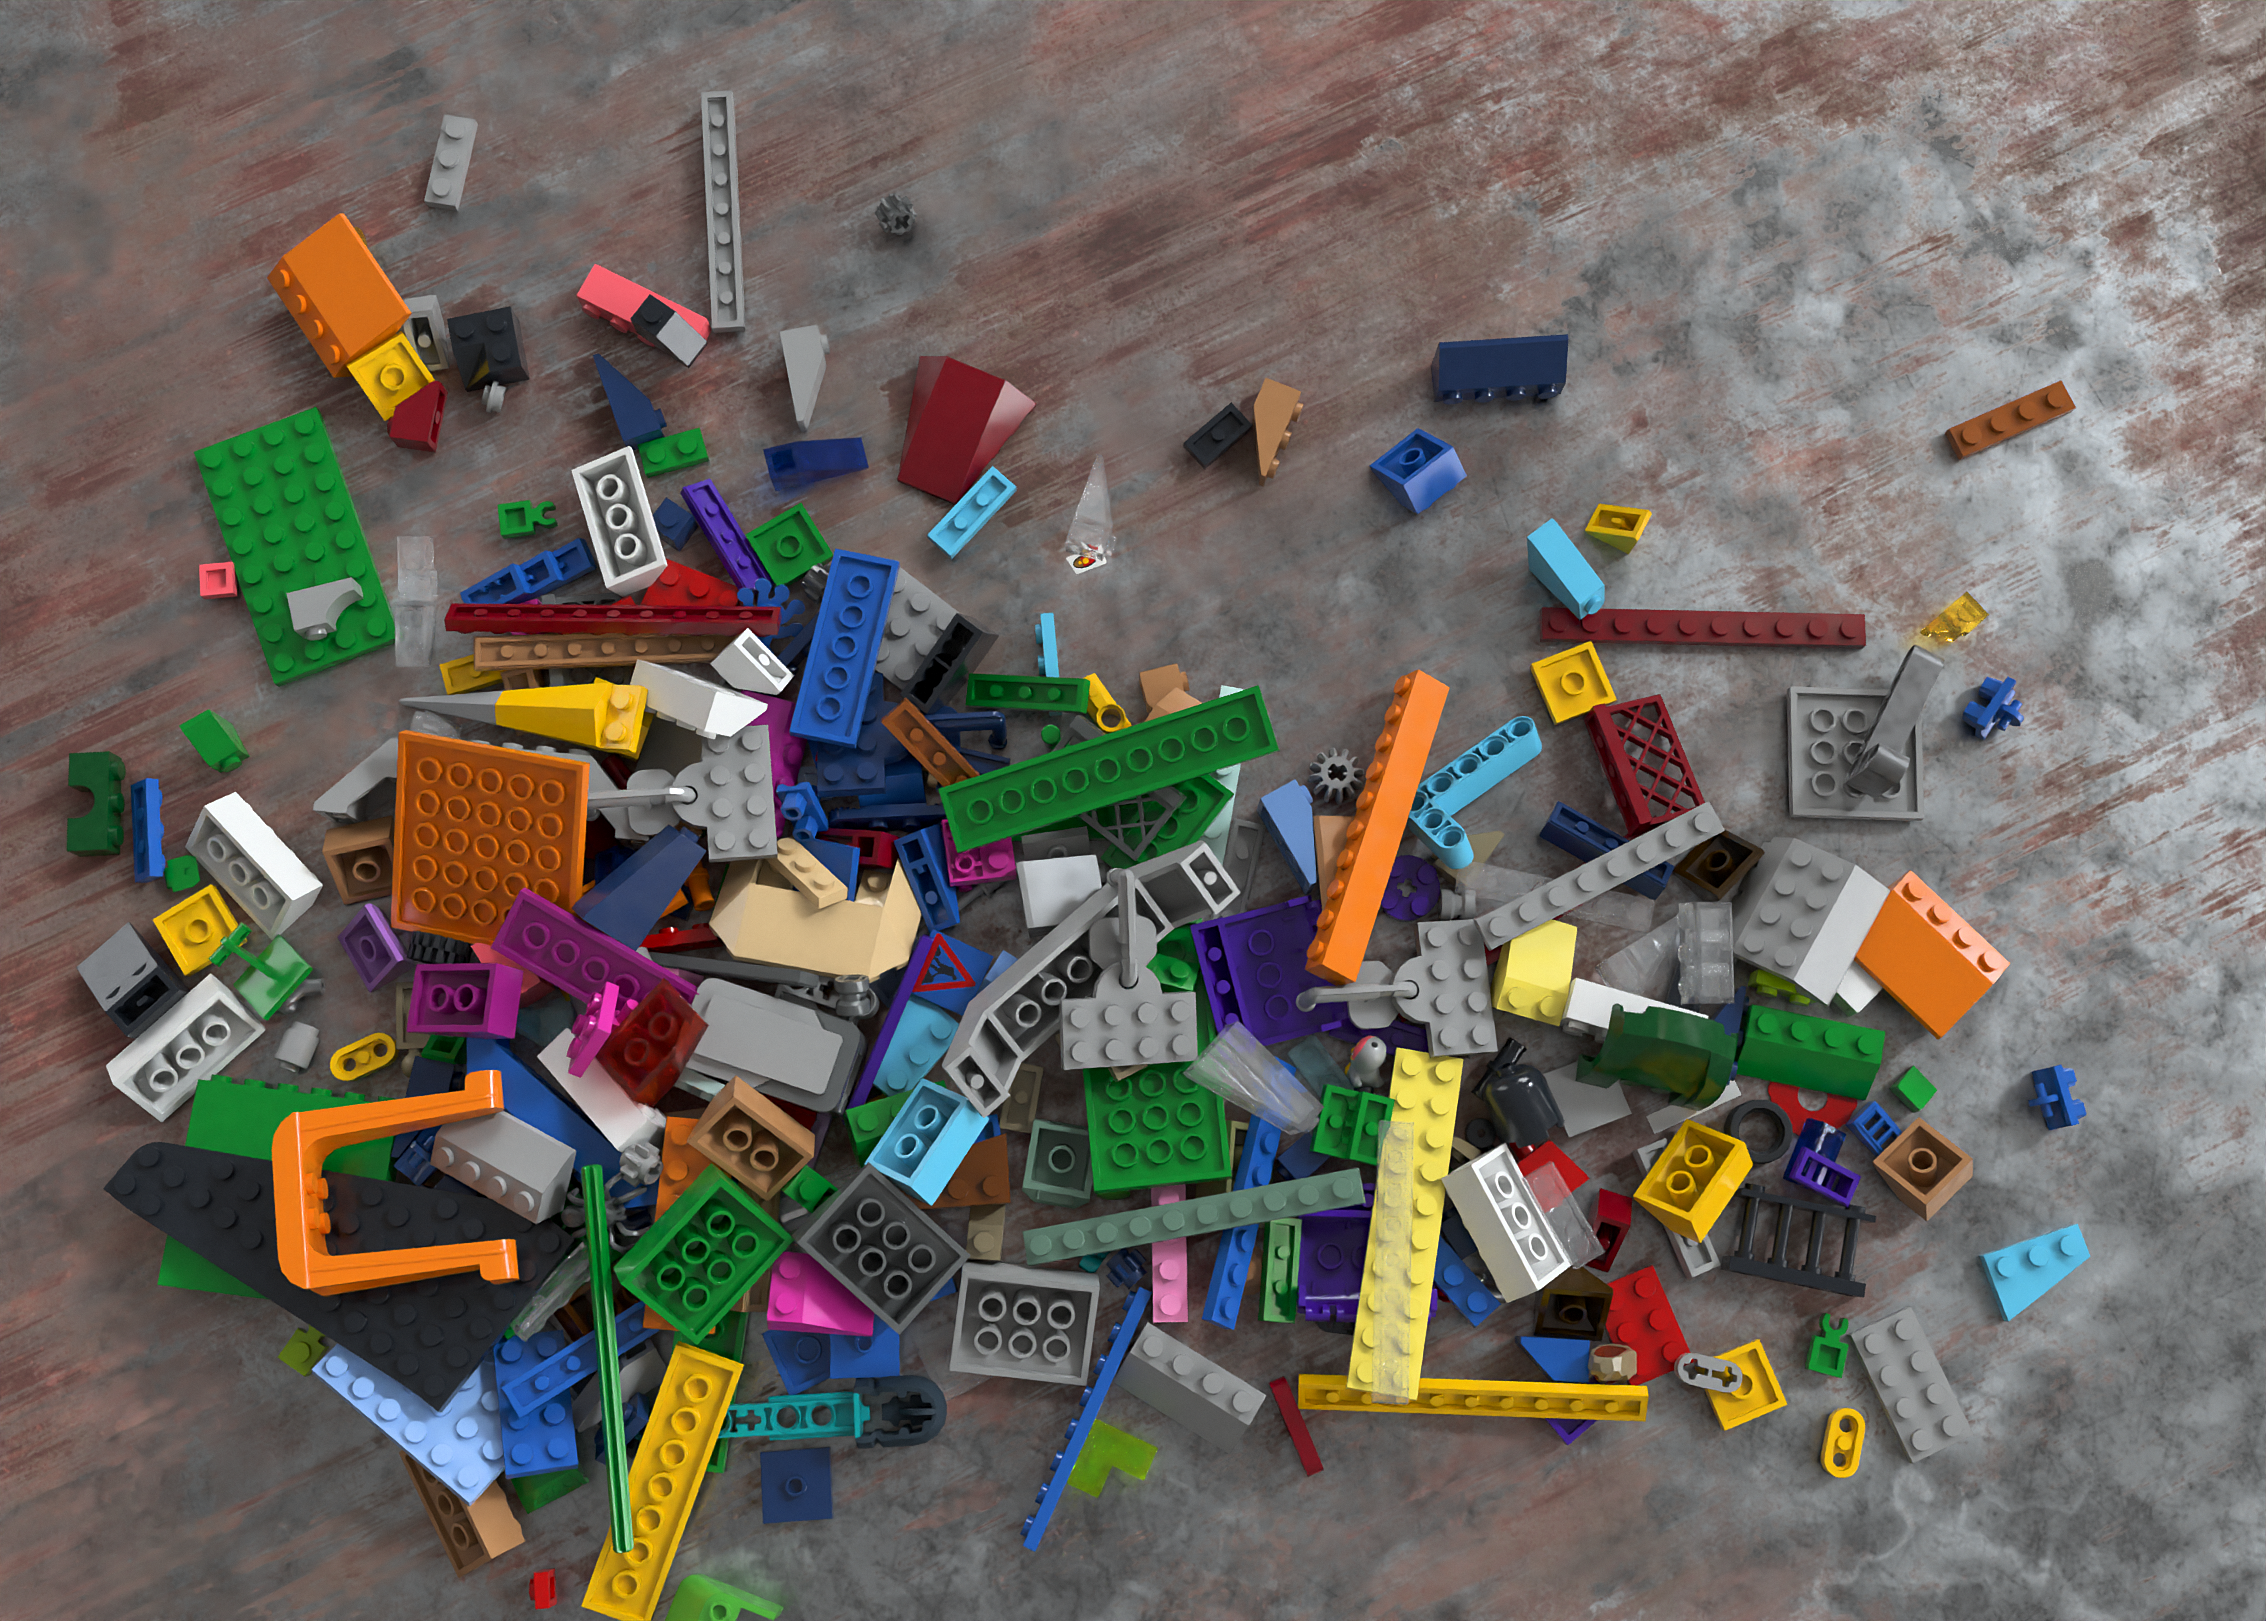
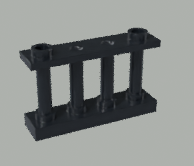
M1745 1183L1744 1188L1736 1190L1733 1196L1746 1199L1738 1251H1734V1256H1723L1721 1270L1850 1297L1865 1296L1866 1284L1855 1282L1856 1275H1853L1860 1222L1875 1223V1215L1865 1214L1866 1208L1849 1204V1207L1841 1209L1765 1193L1766 1187L1756 1184ZM1760 1202L1779 1205L1772 1257L1768 1258L1767 1263L1754 1261L1755 1254H1752ZM1793 1209L1813 1213L1805 1265H1801V1270L1788 1268L1789 1261H1785ZM1827 1216L1846 1219L1839 1272L1835 1271L1834 1277L1822 1275V1268H1819Z

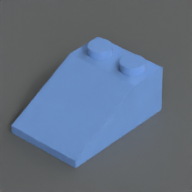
M1296 779L1260 798L1257 813L1264 825H1266L1269 834L1306 896L1312 892L1316 884L1313 817L1310 805L1313 799L1306 786H1299Z

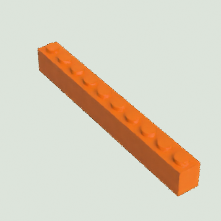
M1419 669L1401 676L1394 686L1395 696L1392 705L1385 713L1384 720L1386 723L1382 734L1376 741V753L1373 762L1366 771L1365 777L1367 781L1363 792L1356 801L1357 811L1354 820L1346 832L1348 839L1344 850L1337 859L1338 869L1335 878L1327 889L1328 899L1326 906L1318 917V930L1314 941L1307 950L1308 960L1305 970L1335 986L1356 982L1450 688Z

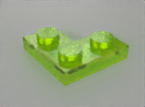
M1095 1418L1066 1483L1098 1498L1112 1466L1144 1480L1158 1447Z

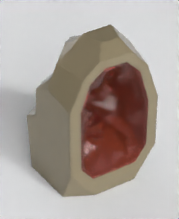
M1613 1343L1599 1345L1591 1350L1588 1369L1591 1375H1594L1595 1379L1602 1385H1622L1637 1373V1352L1626 1345Z

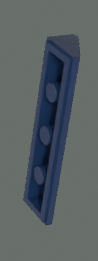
M1557 801L1539 835L1541 838L1586 863L1629 842L1626 838L1560 801ZM1664 861L1623 882V884L1651 900H1656L1665 889L1674 865Z

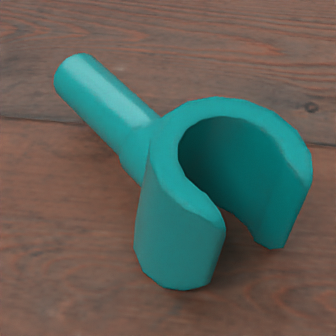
M1111 1251L1098 1253L1097 1256L1095 1254L1083 1256L1079 1267L1088 1273H1095Z

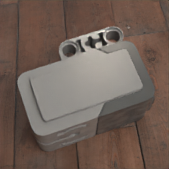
M819 975L818 985L815 989L803 987L799 990H793L790 985L779 984L774 997L724 980L709 978L703 981L697 989L699 995L696 994L676 1047V1058L681 1065L708 1078L727 1084L737 1075L762 1095L827 1117H842L850 1103L869 1045L865 1035L857 1028L859 1019L866 1020L872 1018L877 1013L879 1000L872 989L869 988L866 994L871 996L872 1001L870 1005L871 1011L868 1014L837 1016L819 1010L817 1006L836 1011V1002L840 997L831 995L829 1000H827V996L823 993L824 988L830 989L832 984H834L835 988V978Z

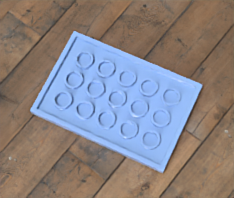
M338 1343L312 1368L314 1376L469 1507L505 1469L493 1349L443 1412H438L412 1390Z

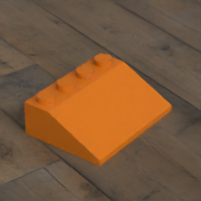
M344 213L336 215L282 256L267 277L333 378L354 377L346 365L394 336L412 314Z
M1909 870L1889 885L1890 893L1857 952L1854 961L1939 1040L1997 981L2010 962L1915 873Z

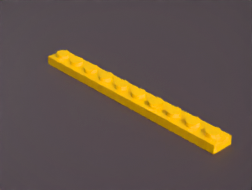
M1299 1374L1298 1408L1314 1410L1646 1422L1649 1397L1647 1386L1420 1378L1417 1400L1412 1401L1346 1389L1348 1375Z

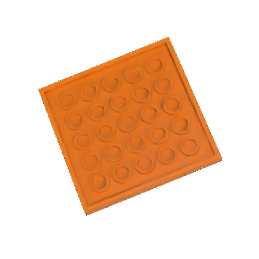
M409 730L399 732L391 927L411 932H427L471 944L481 943L492 946L516 897L523 888L529 889L581 919L571 908L582 898L590 763Z

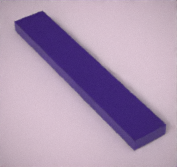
M923 934L919 938L847 1110L864 1105L934 941L932 937Z

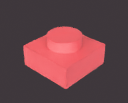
M233 562L199 565L200 596L203 599L237 597V575Z

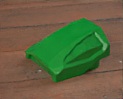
M579 1462L576 1469L511 1478L512 1484L527 1514L589 1483L588 1477L583 1476L585 1473Z

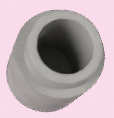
M293 1021L291 1028H286L274 1056L275 1059L280 1060L278 1067L293 1073H298L300 1068L307 1070L319 1042L317 1035L320 1030Z

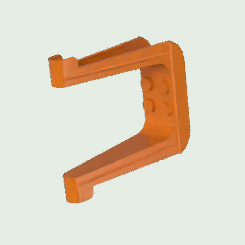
M484 1070L469 1073L465 1077V1090L293 1112L285 1118L273 1136L272 1165L278 1260L281 1271L287 1279L305 1290L310 1289L324 1297L480 1270L481 1277L493 1284H504L519 1280L516 1240L514 1239L331 1256L328 1253L325 1241V1234L330 1233L331 1224L328 1213H324L323 1199L328 1198V1185L326 1179L321 1178L322 1165L331 1152L343 1146L502 1112L504 1110L501 1071Z

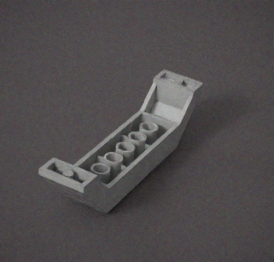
M390 738L314 802L313 811L333 823L354 824L367 821V817L396 797L398 738ZM470 740V742L490 745V743L486 741ZM503 743L504 748L590 763L588 792L619 790L605 769L593 756L589 755V751L569 749V754L557 753L555 748L548 746H536V751L524 750L522 745ZM628 807L599 809L616 829L615 838L627 849L639 850L654 837L638 835L631 829Z
M1202 840L1126 869L1132 871L1135 877L1136 916L1146 917L1153 922L1156 928L1157 943L1176 927L1212 913L1217 915L1241 894L1209 846ZM1106 883L968 1003L942 1063V1068L983 1118L988 1116L1010 1096L1008 1091L1021 1062L1060 1029L1059 999L1093 997L1094 984L1104 970L1090 958L1089 930L1091 925L1098 919L1119 917L1118 888H1114Z

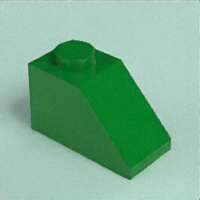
M210 709L179 725L182 732L209 767L220 773L237 769L242 765L241 761L250 757L232 723Z

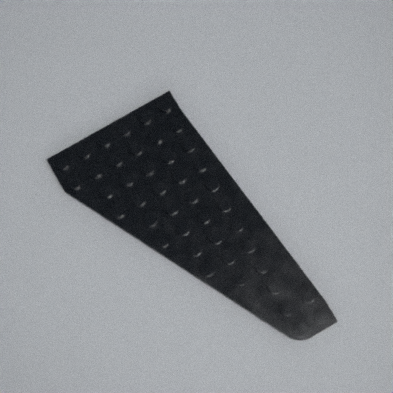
M152 1142L138 1148L103 1188L127 1209L406 1386L438 1412H443L578 1241L549 1218L535 1224L493 1199L322 1170L321 1178H325L328 1185V1198L323 1199L324 1213H328L331 1229L330 1233L325 1234V1241L328 1253L331 1256L514 1239L516 1240L519 1280L504 1284H493L481 1277L480 1270L324 1297L310 1289L305 1290L291 1283L281 1271L277 1250L273 1165L270 1160L166 1142Z

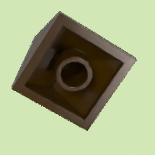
M1574 1261L1570 1267L1539 1291L1535 1292L1533 1335L1602 1342L1613 1297V1289Z

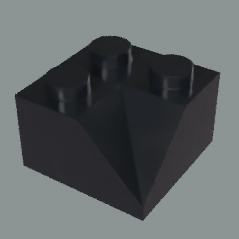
M511 306L447 319L452 350L467 392L485 389L486 385L492 387L493 381L499 382L500 386L530 380L520 322Z

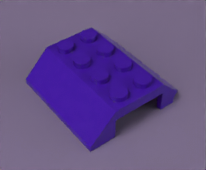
M1309 895L1276 905L1190 925L1223 1057L1345 1026L1344 1019L1349 1018L1347 1001L1316 1003L1315 1007L1308 1012L1301 1011L1296 1005V998L1302 992H1306L1313 987L1335 986L1305 970L1308 960L1307 950L1314 941L1318 930L1317 920L1322 912L1321 899L1312 901V897Z
M1362 1183L1365 1204L1296 1216V1219L1302 1220L1297 1313L1304 1314L1305 1321L1329 1322L1330 1314L1336 1315V1322L1356 1321L1376 1184ZM1434 1282L1427 1325H1430L1431 1317H1436L1437 1289H1434Z

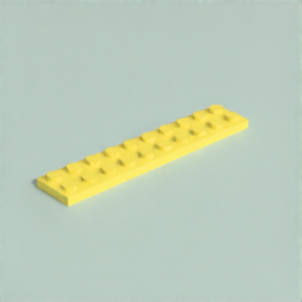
M1398 1047L1395 1050L1388 1098L1395 1099L1388 1136L1383 1140L1377 1171L1346 1389L1412 1401L1417 1400L1446 1191L1441 1179L1448 1175L1464 1059L1450 1056L1430 1058L1427 1052Z

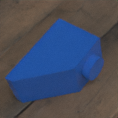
M1515 1336V1343L1548 1380L1558 1381V1383H1589V1340Z

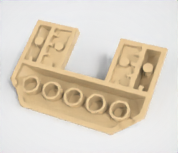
M899 858L897 859L893 874L864 869L855 902L842 900L820 909L811 903L801 892L793 891V884L766 859L731 861L709 922V929L724 942L727 952L733 960L801 970L830 978L852 974L866 975L869 977V983L878 980L880 974L892 968L898 970L909 964L922 913Z

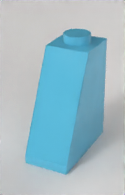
M1551 518L1527 536L1529 570L1579 620L1587 614L1596 613L1605 601V585L1558 523Z

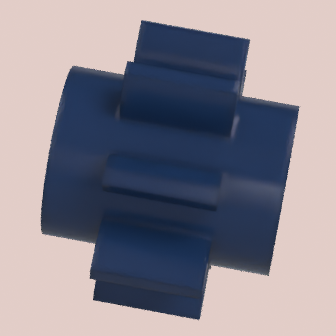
M1126 1248L1121 1249L1106 1263L1111 1270L1106 1276L1117 1288L1123 1283L1130 1289L1147 1273L1142 1267L1146 1259L1136 1248L1131 1253Z

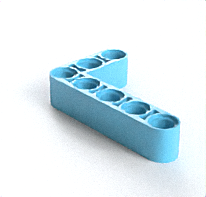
M1526 716L1510 720L1418 785L1407 819V825L1411 832L1449 868L1462 869L1468 866L1474 858L1473 850L1464 829L1451 816L1541 752L1542 743L1534 721Z

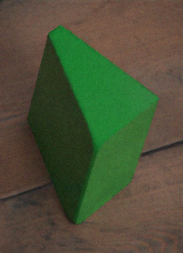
M1914 1065L1889 1088L1912 1113L1920 1112L1937 1091Z

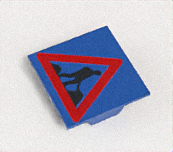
M932 929L929 937L934 938V941L911 993L963 1016L968 1003L976 997L994 956Z

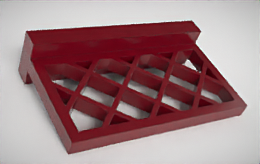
M1661 694L1607 707L1603 703L1595 705L1590 709L1583 720L1630 836L1642 834L1645 829L1663 825L1705 803ZM1654 705L1659 717L1656 723L1639 715L1643 707ZM1620 713L1631 719L1627 730L1615 725L1611 715ZM1635 722L1652 730L1647 741L1630 733ZM1656 733L1668 739L1670 743L1668 752L1651 744ZM1626 740L1643 748L1638 760L1626 754L1624 749ZM1647 751L1664 759L1659 771L1642 762ZM1668 762L1680 768L1682 773L1680 781L1663 773ZM1638 769L1655 778L1650 789L1638 783L1635 776ZM1659 780L1676 789L1671 800L1654 792ZM1680 791L1692 797L1695 804L1694 808L1686 809L1675 803ZM1650 799L1667 807L1664 815L1652 818L1647 806Z

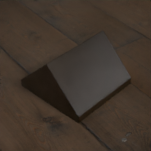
M1725 830L1698 844L1678 864L1673 873L1710 907L1720 901L1765 852L1762 848Z

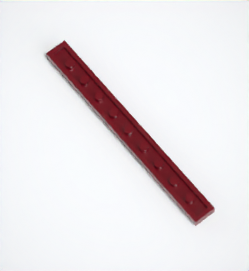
M451 603L444 623L446 631H456L461 634L473 632H491L493 634L524 632L525 634L533 635L540 632H553L560 635L572 633H590L592 635L623 633L633 636L639 633H650L660 636L671 634H689L691 636L722 634L732 637L743 633L748 628L756 636L767 637L778 635L782 617L781 607Z
M1542 607L1540 609V642L1587 643L1592 641V643L1863 649L1866 646L1865 614L1600 608L1596 613L1587 614L1579 620L1568 608Z

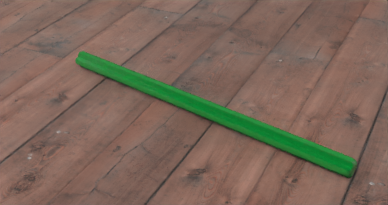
M590 1164L582 1167L581 1176L612 1543L615 1553H626L633 1549L634 1540L603 1174L601 1165Z

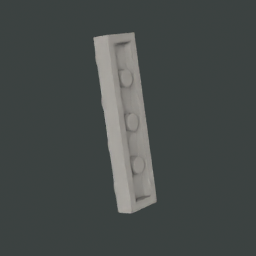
M1666 1138L1632 1151L1643 1179L1646 1178L1668 1146ZM1664 1225L1686 1279L1693 1278L1721 1265L1708 1234H1706L1701 1243H1698L1671 1231Z

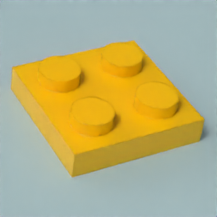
M402 331L346 365L384 421H387L394 415L396 405L435 380Z
M1592 641L1530 665V670L1555 726L1587 714L1595 705L1605 703L1608 706L1617 700Z
M212 884L153 919L182 972L188 977L212 964L208 958L222 944L220 940L224 936L228 937L238 926L217 887ZM245 938L239 946L248 942L247 938Z
M1760 1339L1752 1340L1713 1356L1714 1358L1735 1363L1742 1372V1383L1733 1392H1720L1704 1388L1721 1430H1728L1788 1405ZM1695 1366L1697 1373L1704 1375L1705 1368ZM1725 1366L1723 1372L1712 1370L1711 1377L1721 1379L1722 1386L1725 1387L1726 1381L1732 1382L1733 1375L1728 1373V1367Z

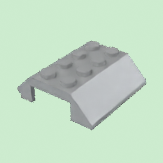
M1773 837L1771 842H1764L1761 846L1765 854L1755 863L1758 865L1757 867H1751L1738 888L1742 895H1734L1722 917L1727 921L1726 924H1718L1708 943L1713 946L1712 950L1719 957L1734 964L1740 959L1795 984L1797 993L1828 1007L1886 901L1890 890L1854 863L1796 838Z

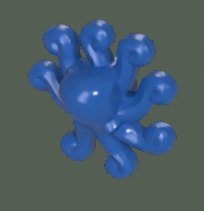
M759 578L755 582V588L759 591L757 607H781L782 619L778 635L756 636L774 654V651L769 647L772 638L780 639L790 635L796 637L804 628L798 622H793L784 627L781 625L787 623L794 614H802L805 611V604L801 600L794 599L784 609L781 603L789 598L790 591L788 587L784 584L776 586L775 596L768 598L772 585L769 580ZM741 588L737 592V598L743 602L744 606H754L753 591L749 588Z

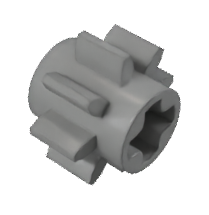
M646 1142L644 1146L637 1143L626 1148L619 1161L620 1171L625 1174L623 1179L634 1187L639 1183L643 1185L654 1183L663 1170L662 1157L658 1155L660 1150L649 1142Z

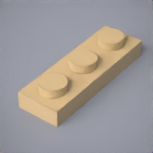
M792 836L777 841L778 858H765L818 909L847 899L848 888Z

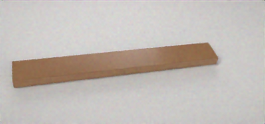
M572 633L569 635L474 637V670L502 671L636 666L637 659L658 665L711 663L740 634L732 637L722 634H705L702 636L671 634L660 636L650 633H639L633 636L623 633H606L603 635Z

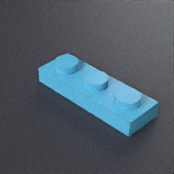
M992 466L928 533V539L949 558L953 559L1017 491L1016 486Z
M1043 613L1040 614L1041 624L1035 625L1036 644H1043L1044 655L1038 656L1039 676L1059 677L1054 614ZM1049 712L1050 716L1063 715L1062 712Z

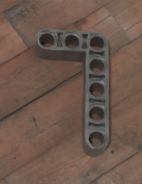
M1916 644L1910 648L1845 778L1846 784L1873 798H1877L1900 782L1910 764V758L1902 755L1901 752L1942 670L1945 659Z

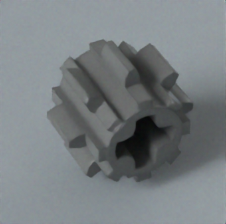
M896 193L889 194L886 198L882 197L875 215L880 220L879 225L886 233L890 230V232L896 235H903V232L910 231L912 223H915L917 214L912 209L913 204L907 196L902 198L900 195L897 196Z
M821 563L814 565L805 575L801 584L806 589V596L817 605L823 599L831 567L829 563L826 566H823Z

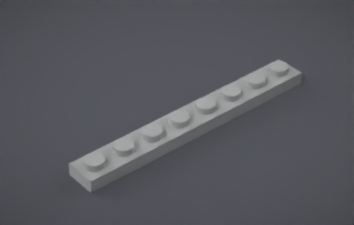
M732 90L701 92L712 330L714 333L746 331L734 95Z
M1708 801L1474 920V923L1490 951L1725 830L1711 803Z

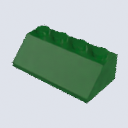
M1754 1004L1749 1005L1745 1016H1741L1740 1029H1743L1744 1034L1742 1044L1739 1049H1736L1734 1059L1738 1063L1736 1075L1862 1101L1866 1100L1881 1065L1885 1031Z

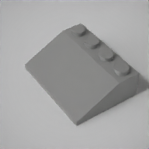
M967 1259L962 1265L949 1371L1086 1386L1100 1290L1099 1274Z

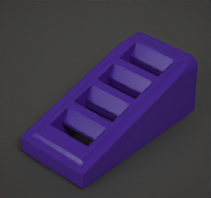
M1801 1147L1789 1178L1837 1206L1849 1207L1861 1176L1806 1147ZM1807 1159H1810L1812 1161L1804 1177L1801 1173ZM1817 1165H1820L1821 1168L1814 1182L1811 1179ZM1828 1170L1830 1171V1174L1825 1186L1823 1187L1821 1186V1184ZM1838 1176L1840 1178L1833 1192L1831 1191V1188L1834 1184L1836 1177Z

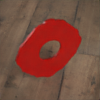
M1770 1082L1768 1085V1094L1771 1102L1778 1104L1787 1113L1792 1123L1793 1133L1805 1141L1829 1136L1849 1121L1858 1104L1857 1099L1827 1093V1101L1824 1107L1818 1111H1810L1805 1109L1798 1100L1800 1087Z

